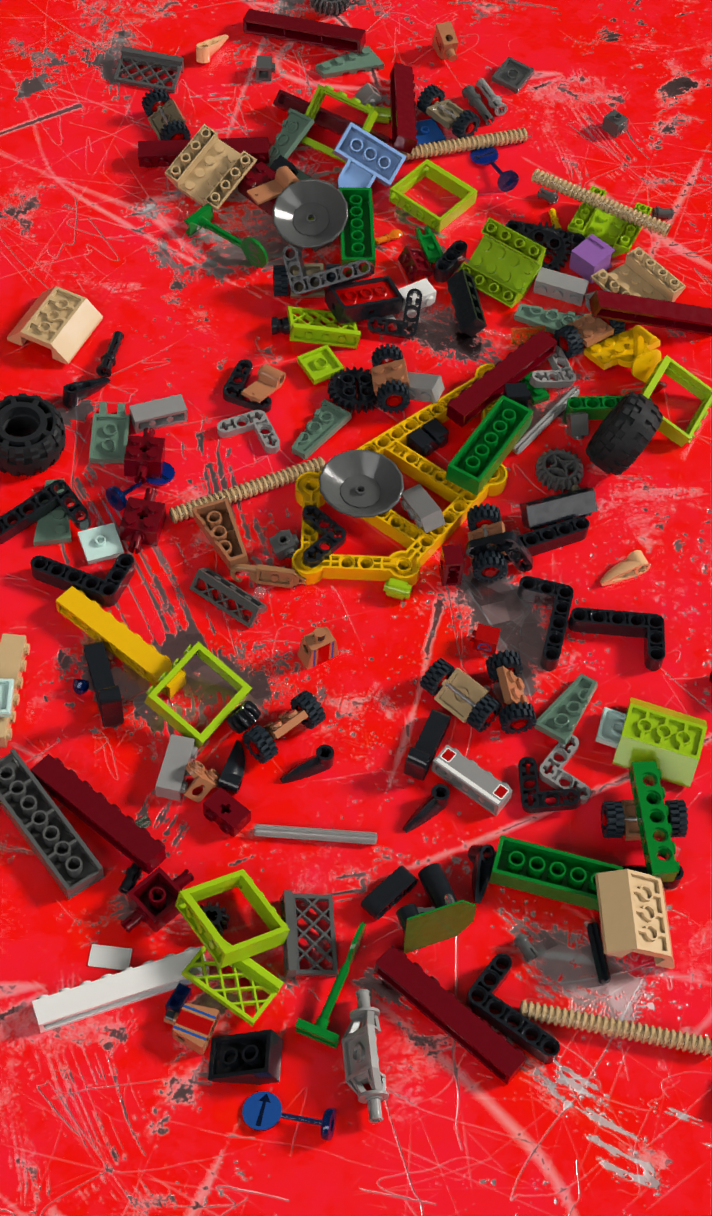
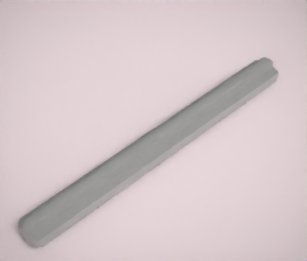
M575 386L569 389L520 438L512 451L520 454L566 408L568 398L577 397L580 390Z
M255 824L254 835L261 837L372 845L377 843L376 832Z

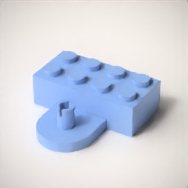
M350 122L332 152L346 161L338 176V189L339 187L370 188L374 180L388 187L391 185L407 156Z

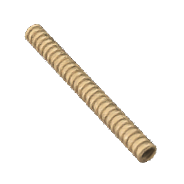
M518 128L517 130L512 129V131L484 134V136L480 134L479 136H470V138L465 137V139L461 137L460 139H451V141L446 140V142L442 140L441 142L437 141V143H427V145L426 143L418 144L416 148L412 149L411 154L403 151L399 152L407 156L405 161H408L409 159H418V157L421 159L428 156L432 157L433 155L440 156L442 153L446 155L447 153H456V151L459 153L461 150L465 152L466 150H475V148L478 150L485 147L489 148V146L494 147V145L496 147L499 145L503 146V144L508 145V143L526 142L528 134L525 128Z
M538 168L532 175V182H536L538 185L541 184L542 187L545 186V188H550V190H555V192L559 191V194L564 193V196L568 195L569 198L578 199V202L582 201L583 204L592 205L597 210L606 211L607 214L610 213L612 216L620 217L621 220L624 219V221H629L631 224H638L639 227L643 226V229L652 230L653 233L657 232L658 235L662 234V237L667 236L671 224H666V221L656 220V217L652 218L651 215L642 214V211L637 212V209L633 210L632 207L623 206L622 203L614 202L613 199L609 200L608 197L605 198V196H600L598 193H591L589 189L586 190V188H581V186L577 187L576 184L572 185V182L568 183L567 180L558 179L557 176L549 175L548 172L545 173Z
M319 456L317 459L313 458L312 461L307 460V462L296 464V466L293 465L291 468L287 467L286 470L281 469V472H272L270 475L266 474L265 477L261 476L260 479L250 480L249 483L246 481L244 484L240 483L239 486L229 487L228 490L223 489V492L218 491L217 494L214 492L212 495L208 494L207 497L197 498L196 501L191 500V503L186 502L185 505L182 503L180 506L176 505L175 508L170 507V518L174 523H178V520L181 522L183 519L193 518L191 509L193 507L226 497L229 504L231 502L236 503L237 500L242 501V498L247 499V497L256 496L258 493L262 494L263 491L268 492V489L273 490V488L282 487L284 484L288 485L289 482L294 483V480L296 481L305 472L318 473L321 471L325 462Z
M524 999L520 1004L519 1013L528 1020L533 1019L534 1022L540 1020V1023L545 1021L549 1025L550 1023H553L554 1026L560 1024V1027L565 1025L569 1029L570 1027H573L574 1030L580 1028V1031L585 1029L589 1033L591 1031H594V1034L600 1032V1035L607 1034L609 1037L614 1035V1038L620 1036L621 1039L627 1038L629 1041L631 1039H634V1042L640 1040L641 1043L648 1042L649 1045L654 1043L655 1046H658L660 1044L664 1048L665 1046H668L669 1049L675 1047V1050L680 1048L684 1052L686 1050L689 1053L695 1051V1054L702 1053L704 1056L709 1054V1057H712V1038L709 1039V1036L703 1038L700 1034L698 1036H695V1033L689 1035L688 1032L683 1034L680 1030L677 1032L674 1029L668 1031V1028L663 1030L659 1026L657 1028L654 1025L648 1027V1024L641 1025L639 1022L637 1024H634V1021L628 1023L627 1020L621 1021L619 1018L614 1020V1017L608 1019L607 1016L600 1017L599 1014L594 1016L593 1013H590L588 1015L587 1012L580 1013L579 1010L573 1012V1009L568 1011L564 1007L560 1009L559 1006L553 1008V1005L548 1007L544 1003L540 1005L539 1002L533 1004V1001H529L528 1003Z

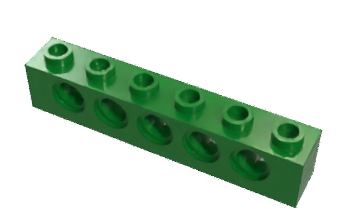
M656 761L632 762L628 773L647 874L661 877L662 882H672L677 873H679L680 868L679 862L675 861L674 856L676 846L671 841L672 826L667 820L668 806L664 805L663 800L665 798V790L660 784L661 770L657 769ZM658 856L663 857L665 860L659 859Z

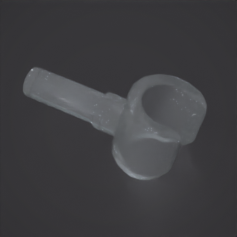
M256 587L253 597L264 600L267 594L266 589Z

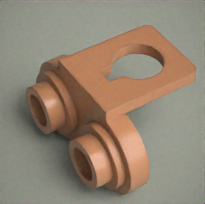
M197 760L187 763L185 769L195 780L185 790L184 796L199 803L212 788L218 786L220 774L212 768L206 770L204 765ZM203 785L202 793L199 795L192 794L194 788Z

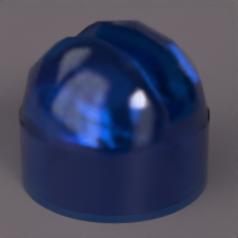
M74 679L73 689L75 693L79 695L86 693L90 682Z

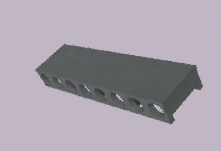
M13 748L10 750L11 753L0 759V807L70 900L105 877L103 867Z

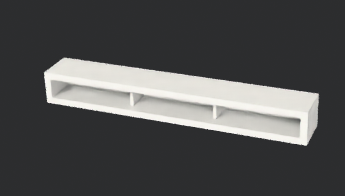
M189 947L182 953L168 954L163 959L157 961L149 960L141 966L135 968L128 967L114 975L106 974L98 980L92 982L84 981L77 987L63 988L55 994L37 997L36 1000L32 1001L40 1032L43 1033L192 984L181 973L202 947ZM205 966V967H206L207 976H208V975H210L209 967H208V966ZM193 967L189 971L196 977L203 976L201 967Z

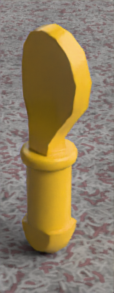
M554 208L549 209L548 213L552 225L555 224V229L561 228L558 223L559 219L557 218L556 210Z

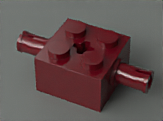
M148 427L144 429L143 436H128L124 456V476L135 477L134 482L136 484H140V479H142L141 485L146 483V478L161 479L165 459V438L154 437L155 430L151 427L149 433Z
M150 487L146 489L144 499L128 498L119 527L121 540L130 541L128 547L130 553H133L134 549H136L135 554H138L141 544L158 545L166 519L165 503L155 502L158 492L154 488H152L151 493Z
M159 867L127 893L128 905L134 912L120 922L124 930L126 929V932L130 933L131 930L143 921L157 933L180 914L175 906L179 891H182L186 885L194 880L192 873L188 874L189 870L185 869L172 880Z

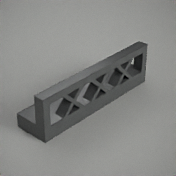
M208 567L198 569L189 588L249 628L253 626L258 614L264 613L267 608L266 604ZM200 579L205 582L207 590L202 591L197 587ZM217 589L220 591L222 599L216 600L212 590ZM227 600H234L237 609L231 610ZM247 609L252 612L249 621L244 618L242 610Z

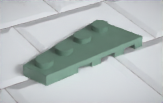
M369 46L364 47L360 54L350 52L316 65V71L323 79L343 76V73L356 74L360 70L368 72L372 71V68L384 69V63Z
M289 108V115L282 123L283 128L280 134L277 133L275 137L276 142L269 150V163L264 164L270 167L273 161L280 155L288 159L315 123L312 118Z
M520 304L514 315V320L555 334L556 330L583 316L575 315V312L571 311L562 313L558 312V309L543 310L539 306Z
M323 399L321 407L315 411L314 417L307 423L305 431L301 432L292 445V453L306 460L352 418L351 413Z
M64 478L45 480L44 488L56 480H64ZM64 489L58 490L57 493L63 492ZM43 500L41 503H47L49 500ZM60 506L37 521L33 541L34 546L72 542L69 517Z
M580 674L537 719L534 728L566 745L598 687L597 681Z

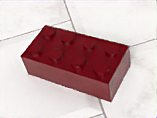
M262 161L249 170L238 184V192L257 205L247 194V190L275 180L276 172ZM277 198L257 206L273 217L272 209Z

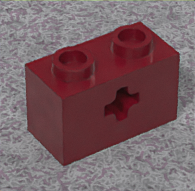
M461 544L442 546L439 562L442 586L461 585L465 564Z
M221 787L203 803L204 816L209 821L217 823L225 834L229 833L235 837L251 821V811Z

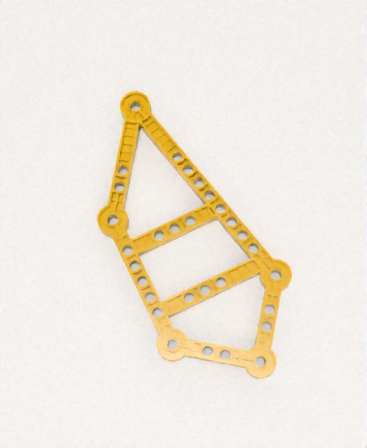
M489 363L479 366L476 369L474 378L439 398L437 403H431L356 449L370 450L383 454L393 461L400 471L449 501L451 504L442 512L446 524L425 533L421 528H418L391 509L375 517H364L361 519L406 547L407 550L396 551L389 557L331 554L319 565L311 568L304 565L303 553L318 540V532L305 523L302 518L301 548L297 549L293 554L291 569H295L296 573L306 579V582L302 584H315L322 578L389 581L392 577L406 581L413 586L419 579L420 567L467 519L469 509H474L475 505L479 506L488 496H497L504 491L508 471L502 463L480 493L475 495L446 480L445 470L406 446L407 435L419 427L422 428L424 424L434 418L441 424L449 420L450 418L446 416L448 402L451 399H455L462 390L469 388L475 380H479L486 371H490L496 364ZM499 398L481 412V422ZM322 470L318 473L305 472L296 480L295 499L302 506V511L307 505H314L319 508L326 502L320 492L319 476Z

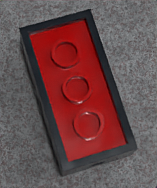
M384 276L328 286L325 303L337 322L345 324L367 320L372 317L399 314L404 298L391 278Z

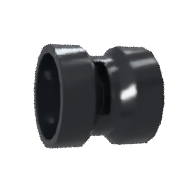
M272 317V334H289L288 317H283L282 319Z

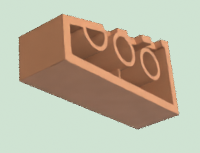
M227 497L191 508L194 521L229 570L236 564H249L248 556Z

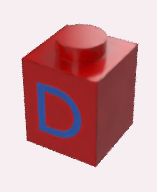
M478 623L477 631H472L470 640L474 642L473 650L490 654L495 653L501 629Z

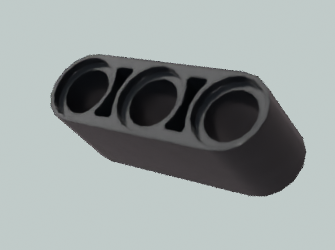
M461 240L455 241L437 260L433 275L435 281L439 283L446 282L465 261L467 254L466 242Z
M402 865L361 902V907L375 920H378L415 887L418 879Z

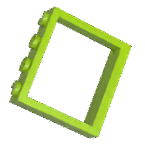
M320 84L318 85L305 113L306 116L314 121L323 99L327 95L368 114L362 129L370 133L378 116V113L374 110L375 107L367 103L365 106L355 97L350 99L342 91L337 93L329 85H325V87ZM306 135L300 141L346 164V161L332 153L334 149Z
M426 159L390 188L389 201L435 231L441 232L476 203L478 190ZM426 176L462 200L439 217L404 195V193Z
M666 355L657 364L640 394L649 399L663 373H665L701 400L685 431L681 430L664 416L659 425L658 431L682 447L686 443L689 444L695 437L693 433L702 425L700 421L707 416L709 412L707 409L712 406V388Z
M198 641L194 646L190 644L183 652L185 656L182 659L177 658L170 666L173 669L169 673L165 671L158 679L160 683L156 687L152 685L145 694L148 696L144 703L182 736L195 739V747L199 749L248 695L252 687ZM195 654L238 691L202 733H199L157 696Z
M244 869L179 891L175 904L220 968L285 944L290 931L288 925L277 914L276 909L271 906L264 893L258 889L253 879ZM238 887L270 931L229 947L197 904V901Z

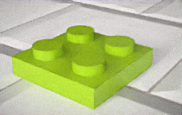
M328 345L297 356L298 364L314 385L330 379L331 376H334L335 372L339 373L340 369L345 370Z

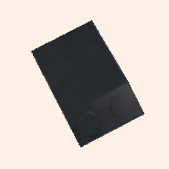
M272 1029L213 1037L211 1041L208 1080L211 1082L257 1085L280 1082L283 1039Z

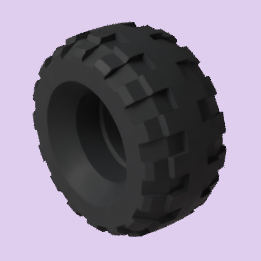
M629 392L609 412L586 447V454L590 457V461L608 474L621 475L643 452L663 420V414L658 410L659 407L640 393Z
M19 393L16 396H5L0 401V471L3 473L9 472L12 476H32L36 472L40 471L42 473L48 470L49 465H54L65 448L66 434L60 412H57L55 406L48 400L43 401L37 395L29 396L26 393ZM20 428L36 429L34 433L24 437L8 434Z

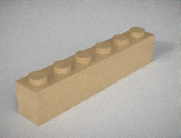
M2 633L0 642V678L14 679L15 682L11 717H0V747L7 748L8 740L12 739L13 730L11 724L15 723L16 711L14 709L15 706L19 705L20 694H18V690L23 687V677L21 676L27 667L25 657L30 653V644L27 643L26 635Z

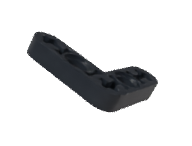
M416 288L408 291L403 321L372 317L367 323L368 330L373 334L405 339L414 338L417 333L422 303L421 291ZM414 293L419 297L416 298L415 306L412 305V297H410ZM411 309L417 313L414 318L407 316V312ZM374 321H377L378 325L383 326V322H386L384 325L385 331H382V327L379 326L373 329V326L370 324H374ZM409 322H416L415 324L412 323L411 329L414 330V332H410V334H407V331H405L404 329H408ZM393 323L397 326V330L389 332L387 326Z
M240 360L223 387L224 400L251 410L269 412L271 410L270 397L265 398L260 403L242 399L245 396L241 395V391L246 389L244 387L253 372V365L249 360ZM239 378L242 382L235 383L233 380Z
M307 505L302 511L303 521L322 536L303 553L304 565L312 568L319 565L345 543L346 531L314 505ZM327 523L329 527L322 528L319 524ZM327 544L330 548L322 550L319 546Z
M503 532L467 542L466 554L469 557L475 558L474 556H479L481 552L485 554V551H488V553H491V551H495V553L505 551L518 570L526 572L530 571L533 567V557L517 534L513 532Z
M524 757L519 761L521 803L525 812L563 811L579 807L581 797L577 790L539 791L536 761L532 757ZM526 764H530V774L528 775L525 768ZM532 781L535 785L533 788L527 789L524 787V783ZM528 795H532V799H533V805H532V806H529V804H528V803H529ZM570 796H573L574 802L569 801ZM549 797H554L557 800L553 805H548L545 801Z

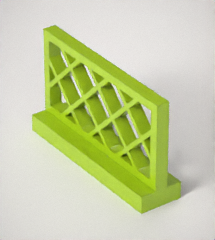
M288 306L290 341L357 349L361 332L358 331L356 322L341 324L343 326L340 327L336 324L338 322L331 311ZM305 318L306 320L309 321V323H306V322L303 321L302 319Z
M225 940L229 947L232 946L229 942ZM203 945L182 971L181 975L253 1026L273 998L277 996L284 982L251 958H246L229 965L232 968V974H222L221 968L216 961H204L203 954L207 949ZM205 966H216L218 975L207 976ZM193 967H201L203 976L196 977L189 971ZM234 978L236 988H225L223 979ZM238 978H247L250 981V986L240 987ZM219 980L221 989H212L209 987L208 981ZM263 990L270 996L267 999L258 1000L256 991ZM252 991L253 1001H243L241 992ZM237 992L238 1002L227 1000L226 993ZM244 1006H255L256 1014L253 1018L245 1013Z

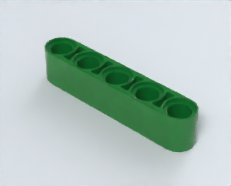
M624 396L570 397L567 400L564 415L566 417V413L585 412L588 414V420H604Z

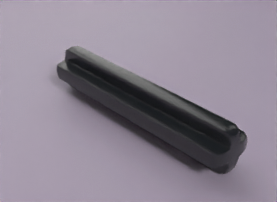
M597 922L589 923L587 925V932L598 981L600 984H606L610 982L611 977L606 955L604 954L599 924Z

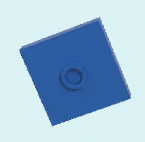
M430 118L416 123L417 146L423 143L427 145V143L432 144V142L446 141L445 136L434 119Z

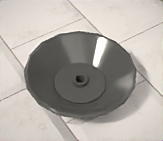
M319 179L299 180L287 186L277 196L272 209L273 224L278 234L292 245L302 248L321 247L334 241L344 230L348 219V204L341 191L329 182Z
M349 450L335 455L324 465L319 476L320 492L327 504L342 514L356 518L375 517L388 512L399 502L404 490L403 475L396 464L383 454L370 450Z

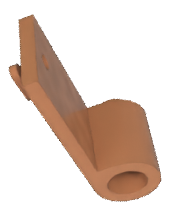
M283 166L277 169L275 180L247 190V194L259 205L277 198L287 186L299 181V179L287 166Z
M265 364L258 370V380L241 391V395L249 398L251 402L256 401L260 403L282 386L286 373Z

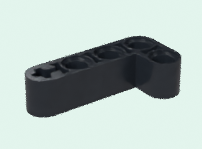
M434 709L431 711L415 747H411L408 753L404 774L422 781L425 779L449 727L452 716Z

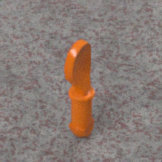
M393 229L389 235L385 234L384 236L374 238L375 245L399 239L403 233L399 229Z

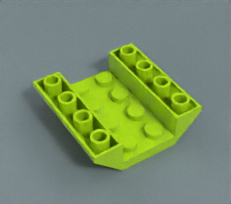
M591 186V193L595 192V194L598 193L606 198L607 191ZM638 202L634 209H637V212L642 211V214L646 213L647 216L652 211V207ZM581 203L567 229L570 232L584 235L585 239L591 234L595 235L615 249L611 255L612 258L630 251L642 227H639L638 224H631L629 221L626 222L624 219L621 220L620 217L617 218L615 215H610V213L607 214L606 211L602 212L601 209L597 210L596 207L588 206L587 203Z
M489 217L481 230L484 236L468 264L463 262L459 270L463 269L473 276L476 289L513 308L524 298L540 271L546 248Z
M630 697L621 737L616 747L612 764L630 769L632 762L656 761L657 769L661 770L662 780L690 788L700 759L707 722L697 717Z

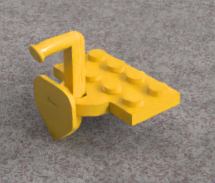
M635 325L632 329L584 348V355L603 370L617 364L631 368V374L634 377L647 383L655 367L661 361V351L656 349L660 346V340L642 326Z

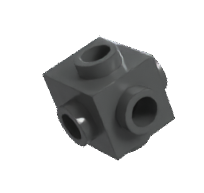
M289 529L281 530L269 538L279 561L284 558L293 557L295 551L299 549L297 546L300 544L296 533L292 535Z

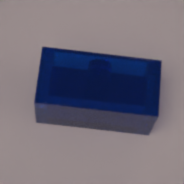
M179 983L165 1005L166 1011L170 1009L180 1013L184 1003L188 1001L192 994L191 988Z

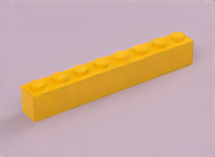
M71 586L56 599V607L59 613L95 641H103L105 648L155 687L160 683L158 681L160 676L165 671L169 673L173 669L170 667L173 663L168 656L160 654L152 644H147L143 641L138 633H133L125 623L117 621L109 611H104L100 608V605L96 601H91L87 598L82 590H77ZM182 668L161 691L170 699L187 684L185 670Z

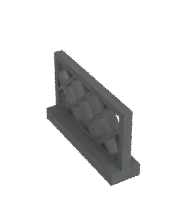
M122 47V55L113 78L114 82L149 89L157 88L159 90V88H162L166 92L175 93L180 74L184 70L183 57ZM124 62L132 63L127 67L123 65ZM145 65L147 67L140 70L138 66ZM136 68L137 72L129 73L128 70ZM153 68H160L162 70L155 73ZM150 70L152 75L145 77L143 73ZM168 71H176L177 73L170 75ZM124 72L128 75L125 78L119 77ZM165 73L167 78L160 80L158 76ZM139 75L143 78L140 81L134 80ZM154 78H156L157 81H158V82H156V83H154V84H152V83L149 82L150 80H152V79H154ZM171 81L173 85L168 87L164 83Z
M284 890L280 898L281 919L290 929L286 942L283 944L284 978L293 979L294 976L337 977L338 965L332 895L293 894L292 890ZM296 901H304L308 907L302 912L296 907ZM318 901H327L328 908L324 912L315 906ZM310 909H313L319 915L314 922L305 915ZM301 918L310 925L304 932L297 926V921ZM321 919H324L329 924V928L325 932L316 925ZM312 928L321 935L315 942L307 935ZM302 938L311 945L306 951L298 946V942ZM323 938L330 943V949L327 952L318 945ZM313 948L322 955L317 962L308 955ZM303 958L313 965L309 970L300 969L299 962ZM326 958L332 964V970H324L319 963Z

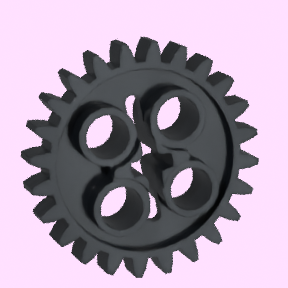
M539 222V227L533 224L532 230L527 227V233L522 231L521 235L546 248L544 258L548 257L552 261L546 263L543 260V268L555 269L559 272V266H565L563 261H568L567 256L570 255V251L567 249L570 248V244H566L569 239L564 238L565 232L560 234V227L555 230V224L550 228L548 227V222H546L545 226H542V223ZM540 236L543 240L538 242L534 238ZM557 243L558 247L552 248L550 244Z
M353 366V370H350L346 367V371L340 369L339 373L335 372L334 376H331L328 383L329 398L333 399L332 403H338L339 407L344 406V410L349 408L351 413L354 410H357L358 413H360V410L367 413V409L373 411L374 407H379L369 369L363 371V368L360 367L359 370H356V367ZM355 380H357L358 400L356 399V385H355Z

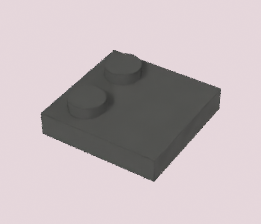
M508 57L493 74L492 81L518 94L533 76L535 69Z

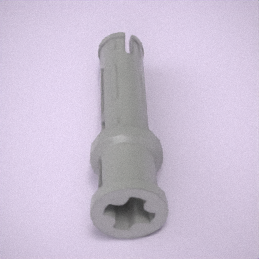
M484 78L479 79L476 85L488 99L489 106L494 109V113L497 116L504 115L508 110V106L502 102L499 95L493 92Z

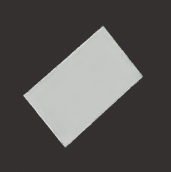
M92 944L88 966L123 970L130 965L132 949Z

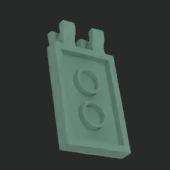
M100 402L99 413H93L89 462L124 464L130 425V415H126L125 403H118L117 414H108L107 402Z

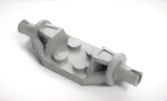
M361 989L356 991L358 1008L350 1012L351 1022L342 1037L345 1080L358 1096V1101L368 1104L369 1122L378 1123L383 1121L381 1102L389 1098V1092L386 1091V1075L379 1071V1057L376 1044V1035L381 1032L378 1019L380 1010L371 1007L370 991ZM370 1084L372 1090L366 1091L363 1085Z

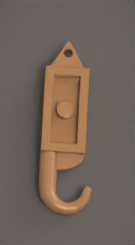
M241 563L233 565L230 569L231 578L237 582H242V579L235 575L237 571L249 572L250 579L257 584L293 588L295 585L306 582V579L296 573L295 569Z

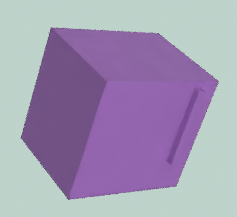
M591 234L571 251L569 268L584 279L589 280L592 284L594 281L590 278L591 275L601 269L607 271L612 267L610 260L615 249Z

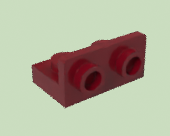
M405 246L398 260L409 281H414L417 275L431 277L434 271L422 248Z

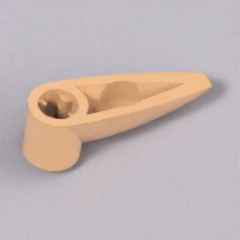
M225 34L198 43L196 45V61L198 63L210 62V57L222 47L229 36Z
M635 550L626 559L613 566L603 576L600 583L602 586L636 577L647 572L650 564L641 550Z

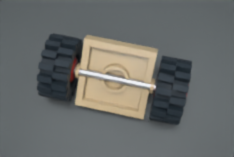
M443 658L437 659L429 667V670L425 672L420 681V686L435 696L434 700L462 722H467L479 732L486 730L487 726L491 725V722L495 720L494 718L498 716V712L501 710V703L490 696L487 689L460 668L454 669Z

